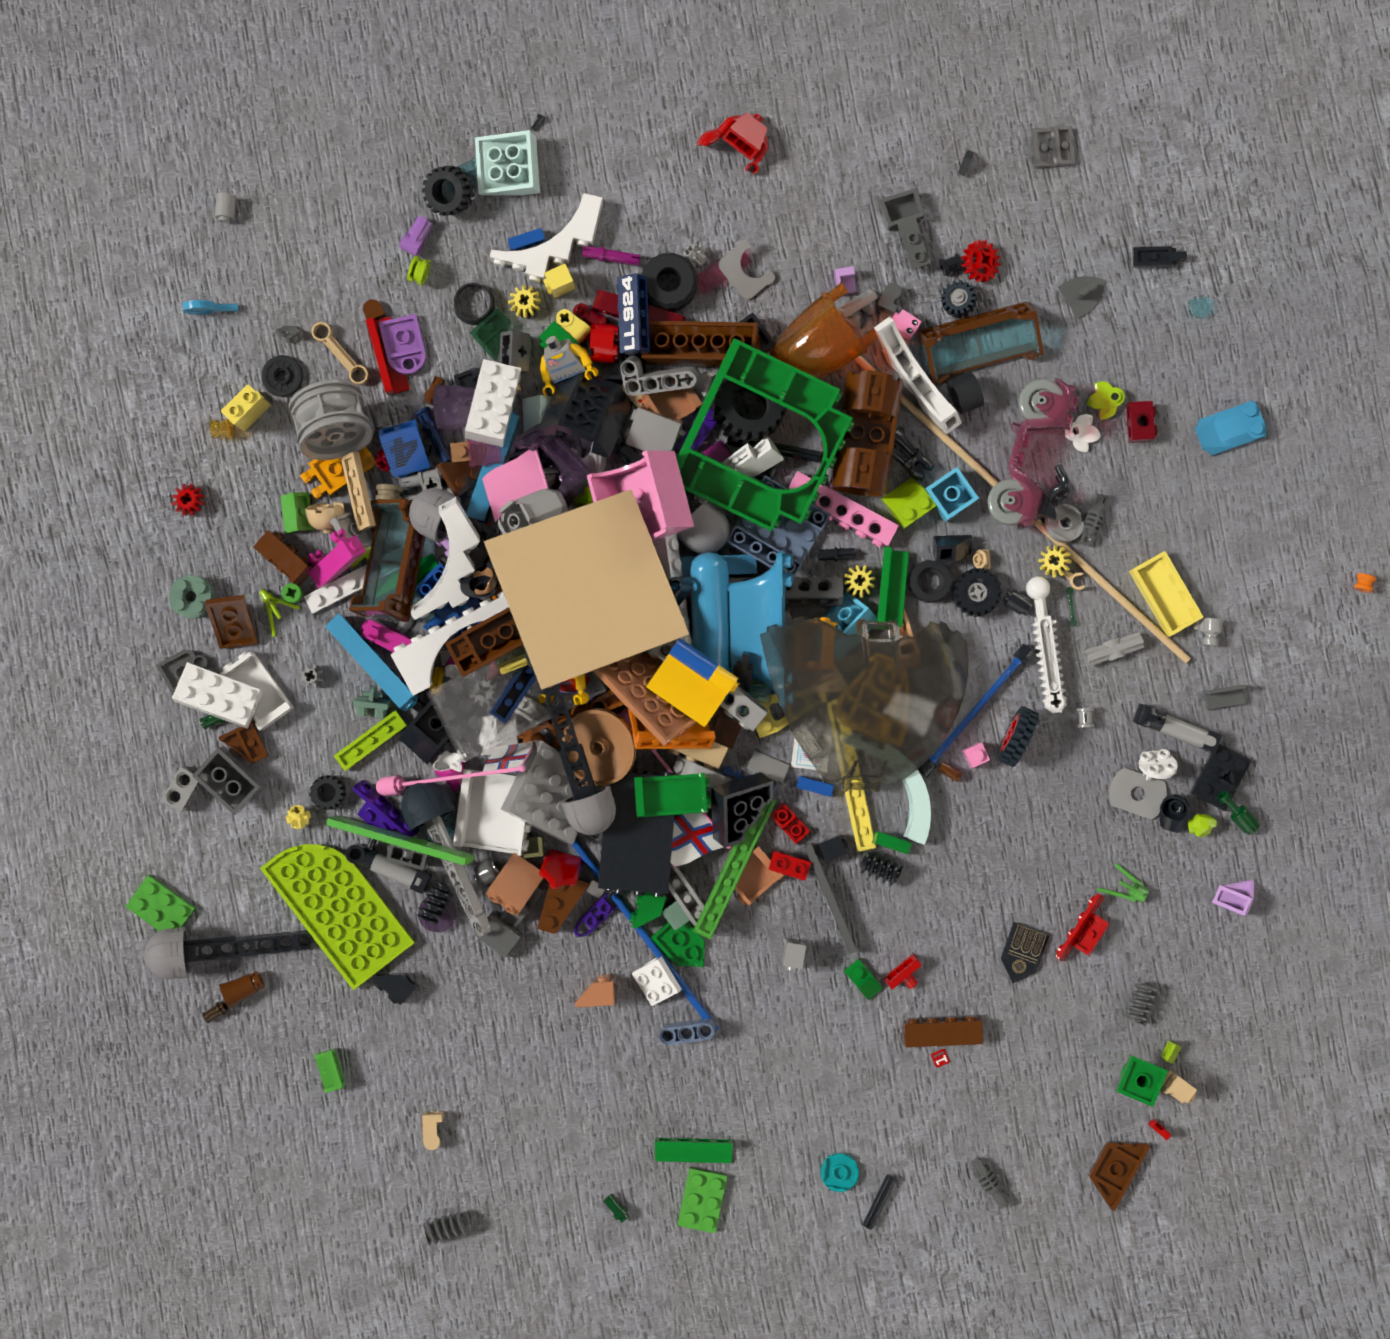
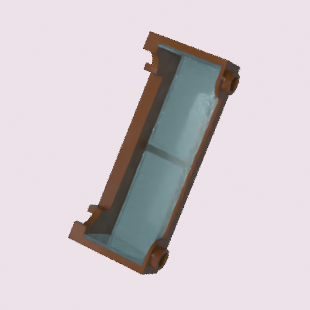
M1026 301L916 331L928 378L936 385L946 383L949 375L1020 356L1033 360L1038 358L1039 355L1044 354L1037 311Z
M408 499L371 500L376 526L362 593L352 597L349 611L365 617L409 622L426 537L420 534L411 524L409 510L412 502Z

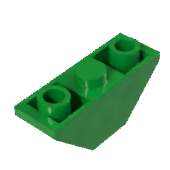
M645 892V896L637 895L635 900L637 908L635 912L632 911L629 923H632L630 928L637 929L661 916L666 896L654 897L652 892Z

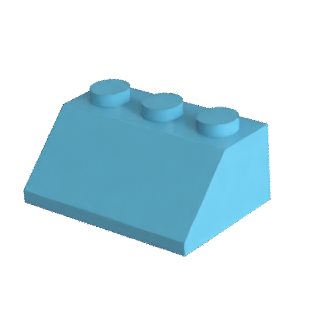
M848 592L843 595L842 606H832L823 616L830 618L832 622L838 623L835 633V659L840 662L877 623V617L873 612ZM823 632L813 633L812 638L822 646Z

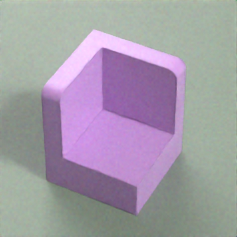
M854 266L834 270L837 296L856 292Z

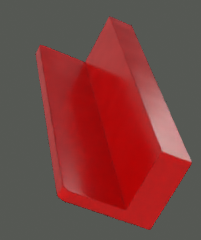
M372 317L366 319L385 393L390 396L410 390L407 376L395 372L388 363L378 322L390 320L391 318L375 320Z

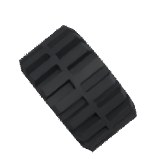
M443 166L431 170V173L426 175L428 180L423 181L425 188H422V193H425L423 199L428 201L427 207L433 208L432 212L439 213L442 216L455 215L469 208L467 205H471L473 202L471 197L475 196V193L472 192L475 186L470 183L472 181L471 176L467 177L468 173L465 170L461 171V168L458 166ZM446 179L455 188V197L451 202L446 200L442 194V185Z

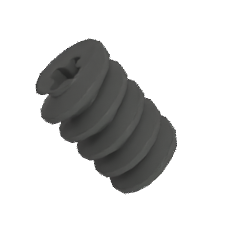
M1144 983L1135 984L1134 986L1138 991H1132V994L1136 999H1129L1133 1006H1127L1126 1008L1131 1013H1124V1016L1129 1020L1146 1026L1142 1020H1149L1145 1013H1151L1152 1011L1147 1006H1154L1150 999L1157 998L1153 991H1159V989Z
M456 1212L455 1219L449 1214L447 1221L444 1216H441L440 1223L434 1218L433 1225H431L429 1220H426L425 1234L429 1246L432 1241L434 1244H437L439 1238L442 1242H445L447 1237L452 1240L454 1234L457 1238H460L462 1233L465 1236L468 1235L465 1218L461 1217L459 1212Z

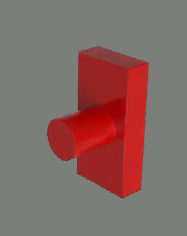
M911 954L883 979L892 990L902 981L909 989H912L918 983L912 973L922 965Z

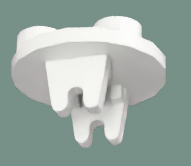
M1166 749L1142 752L1138 763L1143 775H1146L1147 781L1151 780V778H1170L1176 774L1178 768L1177 761Z

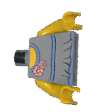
M551 336L546 340L548 347L544 349V355L541 357L540 364L542 381L545 383L543 388L545 396H547V387L552 389V394L556 390L551 381L557 383L584 371L585 377L588 380L592 379L590 371L594 373L595 377L598 376V369L591 366L592 361L585 348L575 343L573 344L570 339L559 342L556 336Z

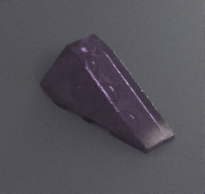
M435 385L433 409L437 430H458L467 424L476 388Z

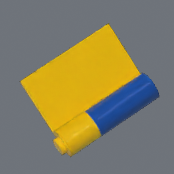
M679 638L646 688L705 727L729 691L734 693L740 683L737 682L738 677Z

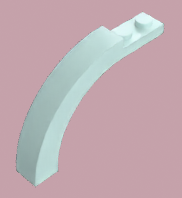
M853 732L850 735L844 734L842 742L883 760L898 774L906 788L909 800V820L903 837L925 845L930 829L931 805L926 785L917 768L902 752L887 743H882L880 748H878L879 744L868 740V742L860 740L861 736Z

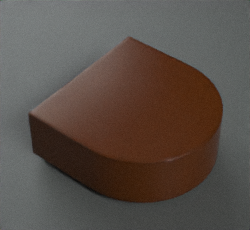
M370 299L363 305L366 319L373 317L376 320L386 315L382 305L377 300Z

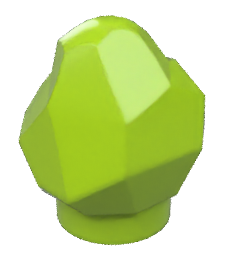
M1195 814L1193 818L1188 819L1189 833L1195 834L1197 837L1209 835L1212 828L1217 826L1216 819L1206 814Z

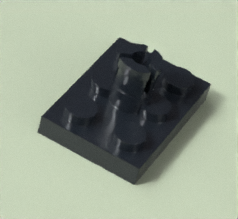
M1219 743L1216 753H1210L1190 794L1222 811H1226L1228 806L1225 803L1219 802L1218 795L1223 791H1228L1232 795L1231 799L1233 798L1252 760Z

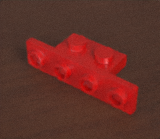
M1097 893L1096 896L1091 897L1088 902L1089 907L1077 919L1078 924L1075 928H1071L1067 934L1068 939L1057 949V959L1063 962L1073 946L1087 956L1091 955L1110 926L1108 922L1095 915V912L1104 900L1102 895Z

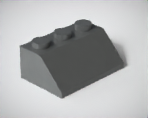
M218 747L192 775L233 815H236L249 804L266 786L225 747Z

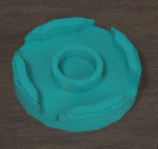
M843 1152L827 1156L820 1168L823 1183L835 1192L849 1190L857 1183L859 1177V1168L856 1161L850 1155Z

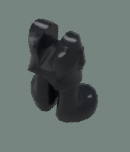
M899 426L896 429L894 443L902 447L911 457L907 458L895 445L892 457L908 471L912 478L916 481H923L926 476L916 465L920 463L929 471L935 466L919 448L916 449L907 440L905 430Z

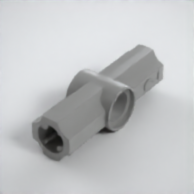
M1139 632L1122 638L1118 637L1103 642L1102 645L1084 650V658L1088 666L1106 660L1111 661L1125 656L1126 653L1144 648V642Z

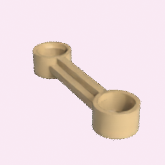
M324 322L314 324L311 331L312 336L318 342L324 343L349 372V378L353 383L358 386L365 385L370 378L368 370L364 366L356 364L332 336L333 332L328 324ZM321 326H326L329 330L327 337L323 339L317 338L316 330ZM358 369H362L366 373L365 379L361 382L353 380V373Z

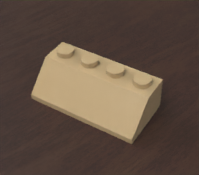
M713 742L711 749H668V752L679 755V753L687 755L685 759L694 763L699 760L704 763L703 767L714 771L715 768L719 769L728 748Z

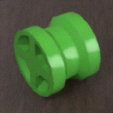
M293 583L286 584L282 589V597L290 603H298L304 596L303 589Z

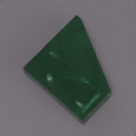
M497 308L469 333L495 361L500 352V333L508 331L511 322Z

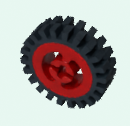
M1021 706L1018 709L1001 741L1002 744L997 753L998 761L1011 767H1015L1019 763L1036 729L1035 726L1039 719L1038 712L1025 706Z

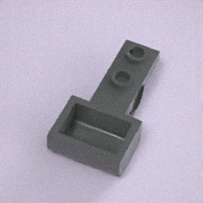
M914 188L880 199L879 207L887 230L895 227L898 228L901 246L906 253L911 271L930 265L917 220H921L925 216L917 189Z
M538 886L518 916L510 914L506 910L501 916L492 911L487 917L491 931L482 937L474 935L505 958L523 935L516 927L544 890Z

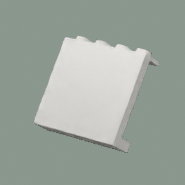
M464 769L463 774L477 773L483 771ZM499 773L462 778L453 841L454 846L516 853L519 856L524 855L528 851L529 840H527V833H530L531 825L500 810L516 776Z

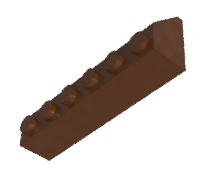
M649 321L650 353L642 354L641 358L647 365L721 366L733 338L760 350L758 323Z

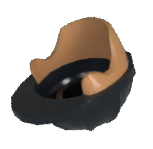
M486 567L484 571H474L471 576L464 578L460 584V589L466 596L486 600L494 596L499 586V580L493 570Z

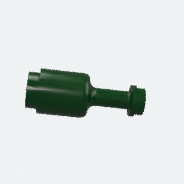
M1228 791L1221 792L1218 795L1219 802L1225 803L1232 811L1230 815L1232 821L1243 833L1248 835L1255 833L1260 827L1258 819L1246 806H1237L1231 799V793Z

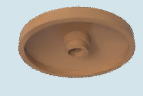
M601 708L588 709L574 716L571 721L579 744L582 743L595 786L611 785L626 776L635 762L637 752L632 730L627 722L618 714ZM568 725L563 730L565 737L562 738V741H566L567 743H569V739L572 738V735H568L566 732V729H570ZM571 751L568 754L569 761H577L578 753ZM577 770L574 773V776L579 780H582L585 776L583 770Z

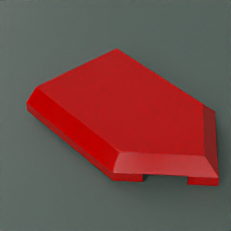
M551 849L547 851L539 875L543 879H547L550 883L549 886L553 890L560 889V886L564 885L568 887L575 886L584 861L580 857Z

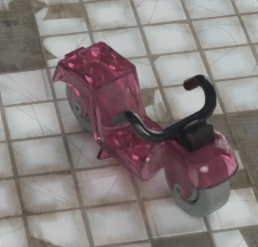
M1055 377V382L1047 379L1034 380L1023 388L1019 396V410L1025 420L1021 425L1015 422L1011 423V431L1018 434L1008 463L1011 479H1005L995 484L988 495V508L991 516L1002 525H1018L1017 530L1033 527L1039 517L1056 520L1057 515L1052 504L1063 500L1069 493V479L1061 464L1054 467L1058 474L1055 476L1058 485L1047 491L1045 495L1044 490L1019 468V466H1023L1025 460L1024 448L1028 449L1030 435L1065 434L1066 430L1071 429L1073 423V416L1071 414L1072 411L1076 412L1079 397H1076L1075 386L1068 385L1059 378Z

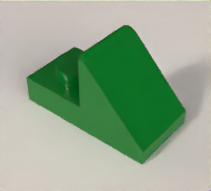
M858 958L843 970L867 1000L883 989Z

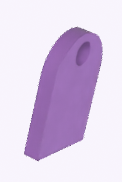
M416 314L378 322L388 363L391 368L402 375L417 373L425 363L426 354ZM406 360H411L414 362V367L409 370L405 369L403 363Z

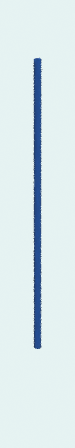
M575 839L572 845L599 881L600 869L578 840ZM614 894L611 898L629 921L632 913L618 894ZM643 926L635 929L656 958L662 956L680 985L681 991L702 1019L713 1020Z

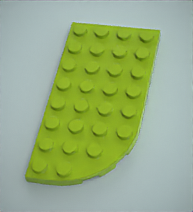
M321 844L294 846L282 851L260 867L264 875L353 990L415 943L414 939L357 865L350 863L346 859V855L335 848Z

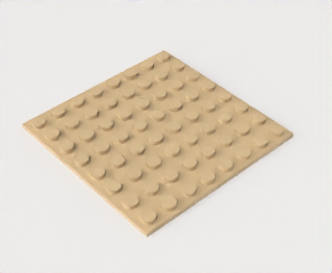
M632 489L484 541L541 690L689 635Z

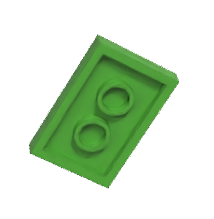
M147 875L125 906L158 931L183 927L196 909V907L151 875Z
M689 1167L678 1226L716 1233L727 1180L726 1174Z

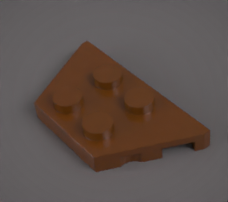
M1106 1141L1088 1176L1112 1211L1115 1212L1150 1148L1149 1144Z

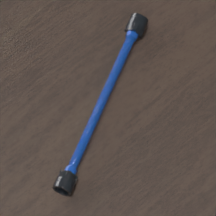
M1025 644L1020 646L1013 655L1015 657L1012 660L1013 662L1002 673L1003 675L983 695L982 699L964 717L963 721L959 723L960 725L953 730L950 736L946 738L947 740L940 745L939 749L933 755H930L929 758L925 757L916 767L926 778L931 775L937 767L935 764L938 762V758L942 756L941 754L950 747L951 743L956 740L962 730L974 719L973 717L980 712L986 702L993 697L994 693L998 691L997 689L1004 684L1005 680L1010 677L1018 666L1020 667L1021 664L1025 665L1035 654L1031 648Z

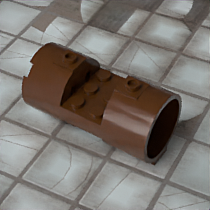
M872 370L861 371L858 374H855L854 371L846 373L841 412L852 416L851 421L854 422L850 433L846 432L843 437L846 441L842 450H837L834 455L837 460L831 471L830 489L859 496H887L903 379L897 378V380H893V375Z

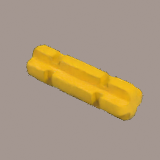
M443 667L434 668L432 685L430 686V694L432 696L440 694L444 677Z

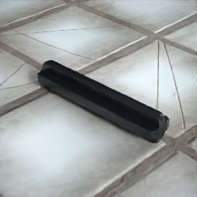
M889 1174L886 1175L863 1222V1226L867 1229H873L896 1182V1178Z

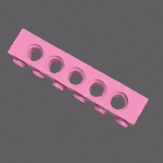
M797 471L788 488L798 487L811 478ZM825 485L819 486L817 492L820 495L815 505L831 514L828 519L829 521L834 519L839 522L838 525L846 530H849V528L855 530L857 536L863 539L866 537L873 540L872 544L882 548L889 545L899 525ZM826 497L829 500V505L827 507L821 506L819 503L820 498ZM837 507H844L846 514L844 516L838 515L836 513ZM855 515L863 518L861 525H856L853 522ZM870 525H878L880 532L873 534L870 531Z

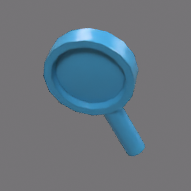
M191 300L183 302L182 309L183 313L203 315L216 311H238V304H215V302L208 300Z

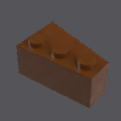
M267 530L253 548L267 561L271 562L279 572L285 574L291 583L301 586L310 575L308 572L314 568L311 566L312 563L309 562L305 555L301 557L297 554L298 549L291 543L287 545L282 541L284 537L279 532Z
M578 878L575 886L568 887L564 885L556 890L549 886L537 929L556 934L591 882Z

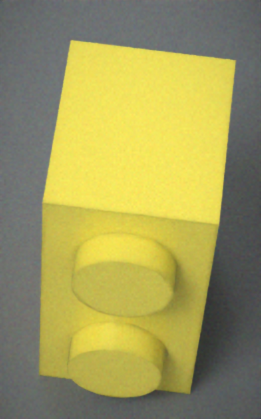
M562 264L544 273L546 277L543 280L548 294H553L554 298L575 290L573 279L566 264Z

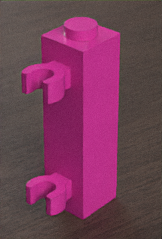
M341 528L337 533L334 531L330 535L331 540L338 545L324 557L323 552L318 550L315 556L313 553L307 556L309 562L315 565L308 573L318 588L336 580L366 552L357 535L347 538L346 531Z
M375 618L366 620L361 628V631H363L361 637L392 652L395 651L394 647L402 643L406 646L412 642L411 638H413Z

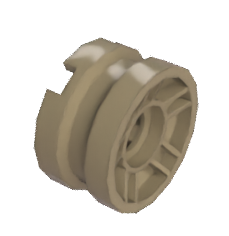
M378 484L376 485L378 493L375 496V500L402 499L403 487Z

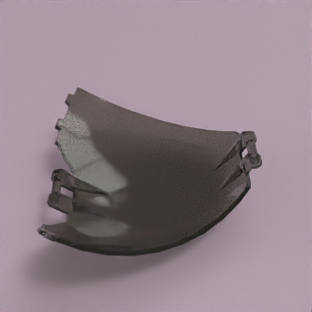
M801 616L793 618L792 624L778 627L777 624L768 626L767 632L760 634L768 671L784 714L799 744L825 781L840 782V790L842 792H847L848 790L879 792L881 783L903 781L929 759L950 731L965 695L969 657L967 642L963 638L962 633L958 630L955 632L950 630L946 623L940 621L937 624L930 621L929 625L915 637L900 635L896 620L873 622L858 619L856 626L857 634L847 635L820 620V617L804 620V617ZM868 629L888 630L889 638H869ZM852 780H857V781H871V782H851V781H852Z

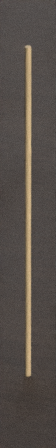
M853 348L849 351L848 355L864 370L877 371ZM902 394L900 403L992 487L998 483L991 474ZM1033 513L1028 518L1031 523L1055 545H1058L1059 548L1064 547V553L1069 552L1071 554L1069 557L1174 654L1184 663L1191 659L1066 543H1061L1051 538L1045 532V524Z

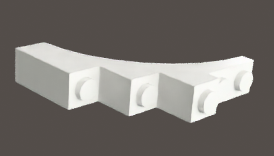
M584 193L579 208L572 220L552 239L522 251L491 249V261L494 262V265L505 267V265L512 266V269L517 271L526 269L525 274L529 281L540 283V281L546 279L544 273L548 271L550 260H553V263L557 265L569 264L574 242L580 247H593L603 205L602 197Z
M888 317L874 327L883 347L882 352L887 363L899 373L904 381V386L917 398L922 411L945 434H948L962 424L957 411L930 381L910 352L894 320Z
M456 497L439 506V514L446 526L449 538L447 563L442 576L434 588L423 599L411 606V615L414 620L425 618L432 610L436 608L441 609L446 606L447 602L454 608L457 605H464L470 599L469 596L461 592L460 584L462 577L467 578L475 571L474 563L466 550H472L477 547L480 542V536Z

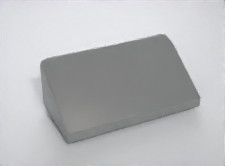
M754 750L747 768L757 773L761 772L767 777L783 783L789 765Z

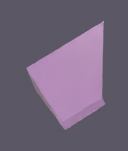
M1254 879L1223 886L1219 885L1212 903L1246 917L1254 900Z

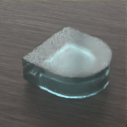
M1209 297L1189 300L1190 311L1194 317L1204 318L1209 314L1211 310Z

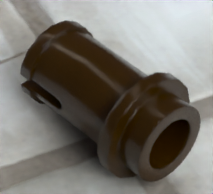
M223 1001L217 1002L214 1007L203 1012L202 1017L206 1023H210L219 1016L226 1015L228 1007Z

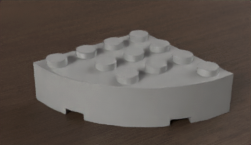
M534 740L533 750L524 763L525 771L518 772L500 810L564 843L573 845L578 831L568 822L561 804L563 800L573 796L560 754L544 741Z

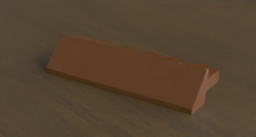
M509 607L445 643L462 677L524 645Z

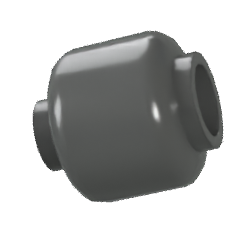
M486 859L475 866L473 878L478 885L490 887L501 872L502 866L497 860Z

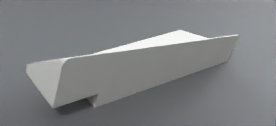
M766 436L754 448L748 443L722 463L751 477H755L783 461L784 458L772 440ZM695 495V499L702 504L708 501Z

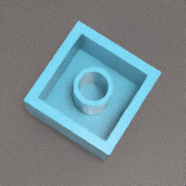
M958 467L925 488L936 504L934 508L944 522L979 499Z

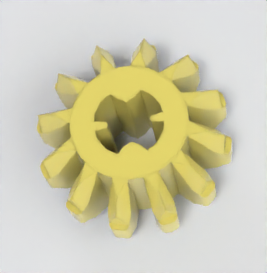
M522 285L521 291L518 287L515 288L517 294L510 293V297L513 299L509 300L508 303L513 305L510 308L512 312L517 311V317L523 313L524 318H527V313L529 312L531 316H534L533 309L536 311L540 309L536 305L541 303V299L537 298L539 293L538 291L533 292L532 286L526 290V286ZM525 298L528 301V304H522V299Z
M1054 545L1052 551L1047 546L1048 553L1041 552L1045 559L1041 558L1038 560L1040 563H1045L1040 569H1047L1045 571L1047 576L1052 572V577L1056 578L1057 571L1063 576V568L1067 571L1070 570L1066 564H1071L1072 560L1066 558L1071 554L1069 552L1064 553V547H1061L1058 551V545ZM1053 557L1060 558V561H1057L1059 564L1056 566L1051 564Z
M856 565V572L850 567L848 571L851 575L844 574V577L849 579V581H844L843 585H850L846 592L853 589L852 596L855 597L857 591H859V596L863 597L864 590L869 595L871 592L867 587H875L874 584L869 583L876 580L875 577L869 578L873 571L870 570L866 573L867 566L865 565L862 571H860L859 565ZM858 576L861 577L860 579H864L861 586H858V583L855 584L854 581Z

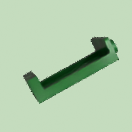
M705 773L645 778L634 777L638 818L708 813L707 808H711L710 796L706 797V789L710 788L709 777H705Z

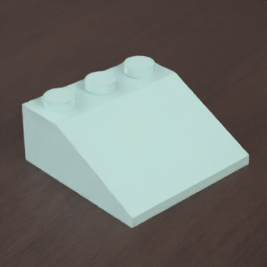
M530 130L475 137L479 195H528L540 193L537 139Z

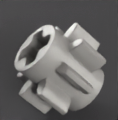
M697 243L695 245L690 244L685 248L683 255L691 262L694 268L695 266L701 267L706 261V255H704L706 249Z
M305 665L306 670L300 671L303 674V678L300 681L307 682L306 687L308 688L311 683L314 687H318L317 682L323 681L320 678V674L323 671H317V665H314L312 669L309 665ZM313 673L315 679L310 680L308 674Z

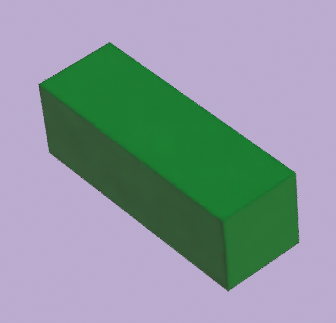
M875 832L872 840L873 844L902 854H908L911 842L881 832Z

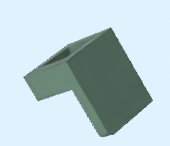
M677 900L662 910V914L674 930L679 929L690 920Z

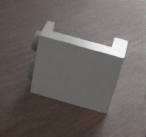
M640 406L634 409L631 420H633L631 428L628 427L624 438H627L625 444L643 451H674L684 421L670 419Z

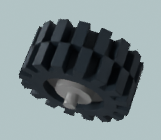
M959 280V283L952 281L953 284H947V288H944L943 294H941L943 308L948 315L951 314L955 318L956 316L962 318V315L968 316V312L972 313L973 307H976L977 297L975 291L966 281L965 283L962 280Z

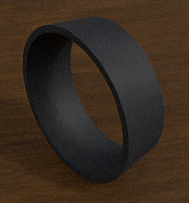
M467 283L458 289L454 297V311L462 322L469 325H480L488 321L493 315L495 299L488 288L479 283ZM469 286L483 287L490 297L488 311L483 316L475 319L463 316L456 307L458 294Z

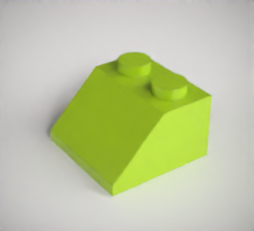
M912 477L888 493L887 496L881 498L902 530L936 506L926 490Z

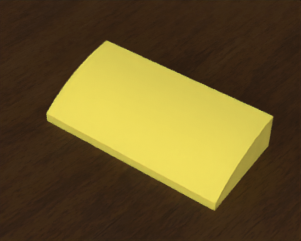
M1166 551L1129 570L1130 575L1167 637L1176 634L1203 618L1202 613Z

